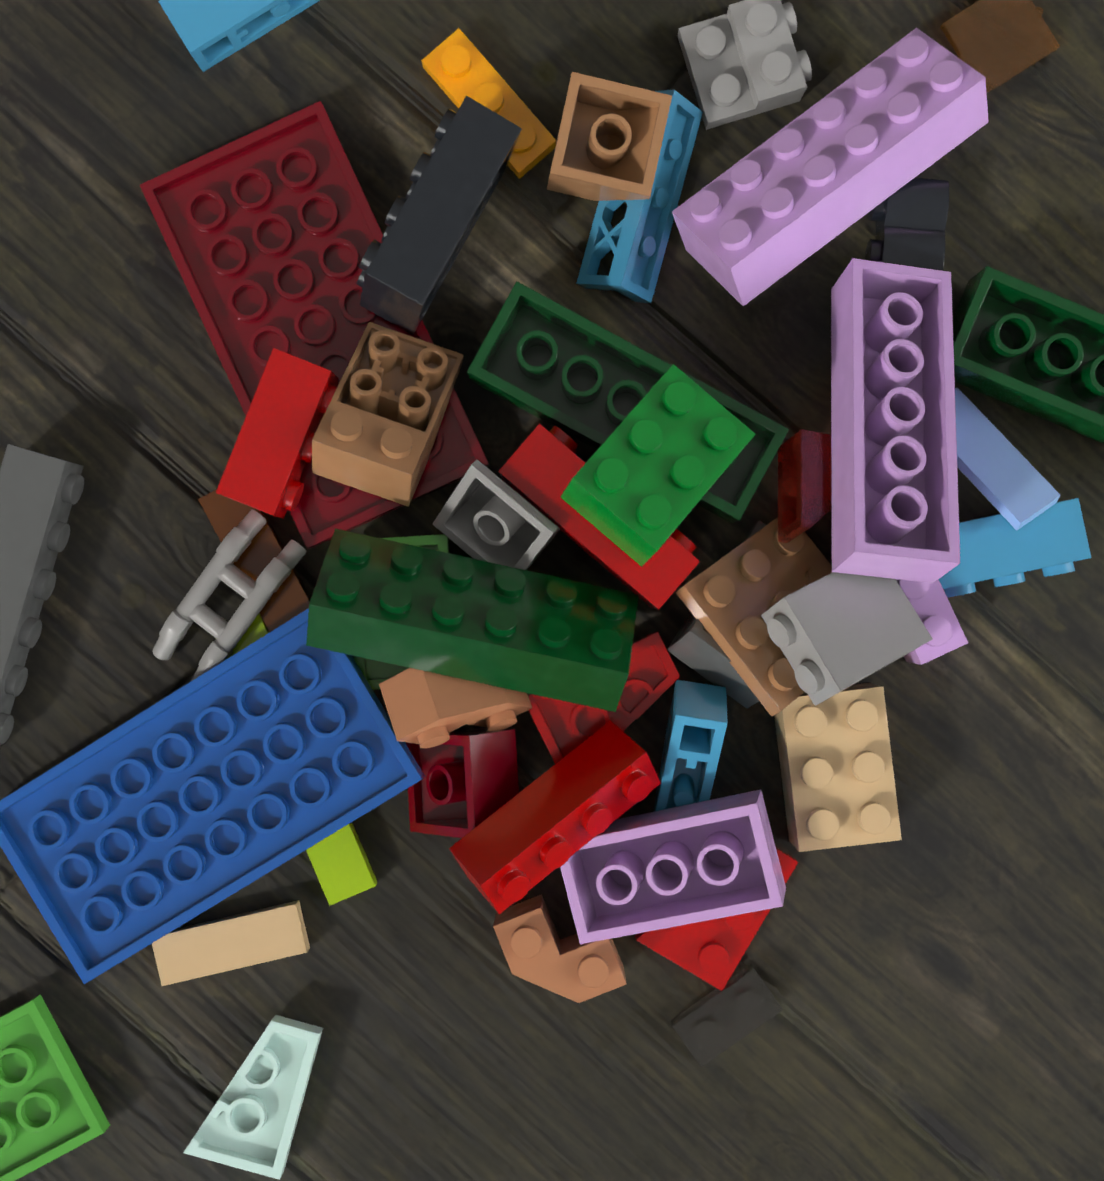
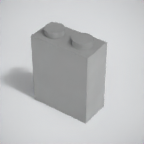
M832 572L785 596L761 615L767 625L771 640L780 647L795 672L798 685L809 695L815 706L933 639L897 580L891 578Z

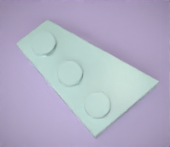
M275 1015L183 1153L280 1180L286 1166L323 1028Z

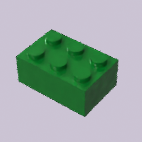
M673 364L577 472L564 490L561 498L642 567L660 549L755 436V433Z

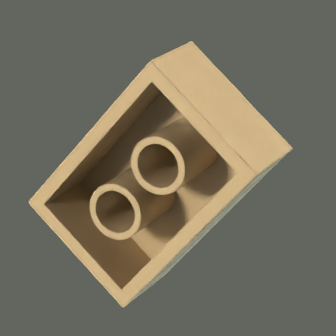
M872 683L855 684L816 706L809 695L804 692L785 709L774 715L789 842L799 852L902 840L883 686Z

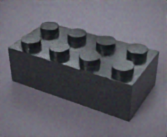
M468 96L465 97L457 113L451 109L446 111L436 130L434 137L437 141L431 153L423 152L410 176V181L413 183L406 198L399 195L386 217L385 224L388 226L382 237V243L374 239L362 258L359 266L362 272L357 281V285L362 287L360 306L414 335L506 171L522 128Z

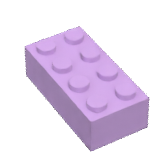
M761 789L616 819L603 833L594 837L560 867L580 944L782 907L786 892V885Z

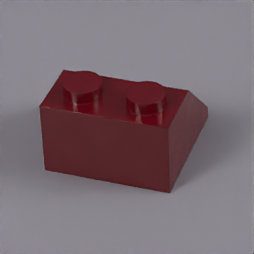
M488 728L455 729L449 733L450 739L431 748H420L419 744L405 742L425 775L422 780L408 788L410 832L463 838L519 793L515 729H503L492 732L488 731Z

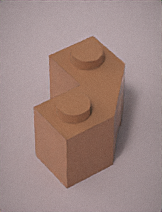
M408 668L379 684L397 741L419 744L420 748H431L445 743L450 739V732L465 724L485 727L490 732L506 729L517 722V715L532 708L528 694L525 692Z
M542 894L508 907L500 915L496 912L493 928L512 975L577 1003L627 984L624 967L613 939L580 944L576 933L560 940Z

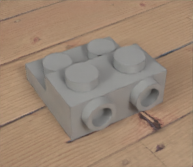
M744 0L729 5L727 14L679 28L677 37L699 109L703 111L702 119L706 130L801 100L807 88L806 82L812 78V69L806 51L796 52L791 34L797 32V20L794 8L790 2L782 4L781 0Z

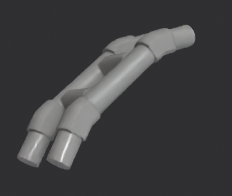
M251 509L238 526L234 527L220 543L213 558L177 609L173 610L159 632L160 636L152 652L155 657L160 660H169L193 622L214 636L216 640L212 641L198 663L199 667L191 681L231 656L233 649L270 597L279 589L281 584L291 574V570L307 552L298 542L291 539L278 556L274 557L265 567L256 581L237 568L233 563L237 562L242 553L252 543L251 540L267 523V520L254 509ZM221 581L245 598L228 622L205 605Z

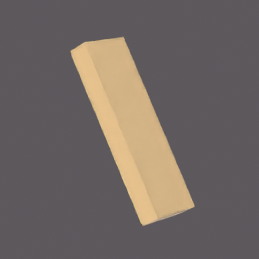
M297 900L177 928L153 942L152 947L161 986H166L307 953L310 949L300 902Z

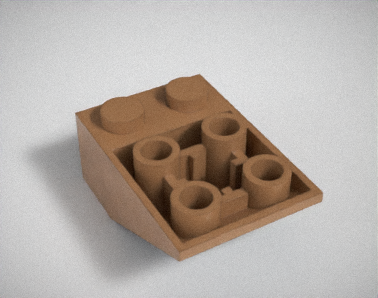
M369 322L312 439V473L409 507L427 465L464 355Z

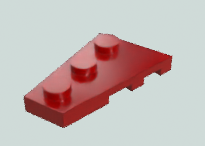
M655 631L633 642L629 675L616 712L528 694L532 705L529 712L556 764L610 720L624 731L680 675L658 631Z
M776 847L786 884L798 861ZM771 909L638 933L635 935V938L638 942L723 991Z

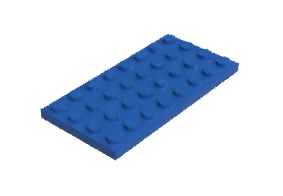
M309 608L0 800V846L83 984L101 975L425 777L406 743L397 741L390 717L352 655L306 646Z

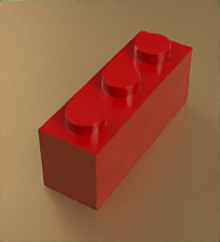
M273 348L216 493L283 519L287 510L293 512L301 499L304 489V483L299 482L306 462L312 464V439L337 389L339 378L331 370Z

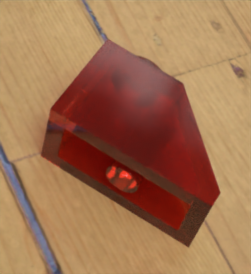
M801 429L778 449V542L783 543L790 542L811 528L832 509L830 434Z

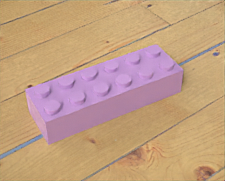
M915 28L674 209L672 214L686 251L742 306L746 305L989 122L986 78L921 30Z
M852 258L831 289L832 572L934 583L960 564L951 272Z

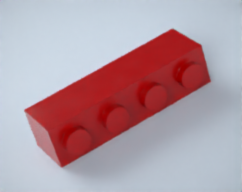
M610 720L451 846L449 850L470 881L500 915L514 902L521 900L530 889L556 868L564 865L573 854L594 837L603 833L611 823L637 802L645 799L661 782L647 752Z

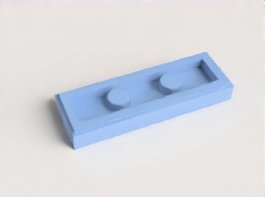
M955 388L957 467L1017 531L1056 504L1061 495L958 388Z

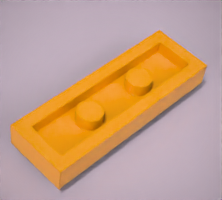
M460 28L421 60L425 71L458 109L465 97L468 96L522 128L508 163L509 168L519 179L555 149L557 140Z

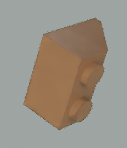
M572 72L547 190L593 201L650 199L672 95Z

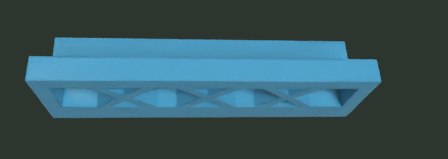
M676 90L655 91L672 95L650 199L598 202L576 283L586 289L615 290L635 302H652L674 221L672 211L678 206L703 111ZM626 202L627 210L625 217L613 228L611 225L613 213L620 205ZM612 250L614 258L609 276L597 275L601 259Z

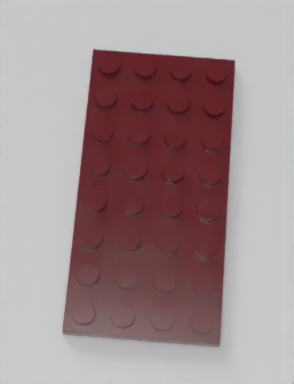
M321 101L140 184V188L245 415H247L273 348L331 370L339 378L338 387L369 322L433 344L423 320L420 322L414 335L360 306L362 287L357 285V281L362 269L359 266L371 242L375 239L382 243L383 233ZM454 388L427 465L411 502L461 480L471 464L476 460H479L486 467L490 466ZM306 462L299 482L304 483L303 493L296 509L293 512L290 511L306 548L312 549L331 540L335 528L351 531L405 505L312 473V464Z

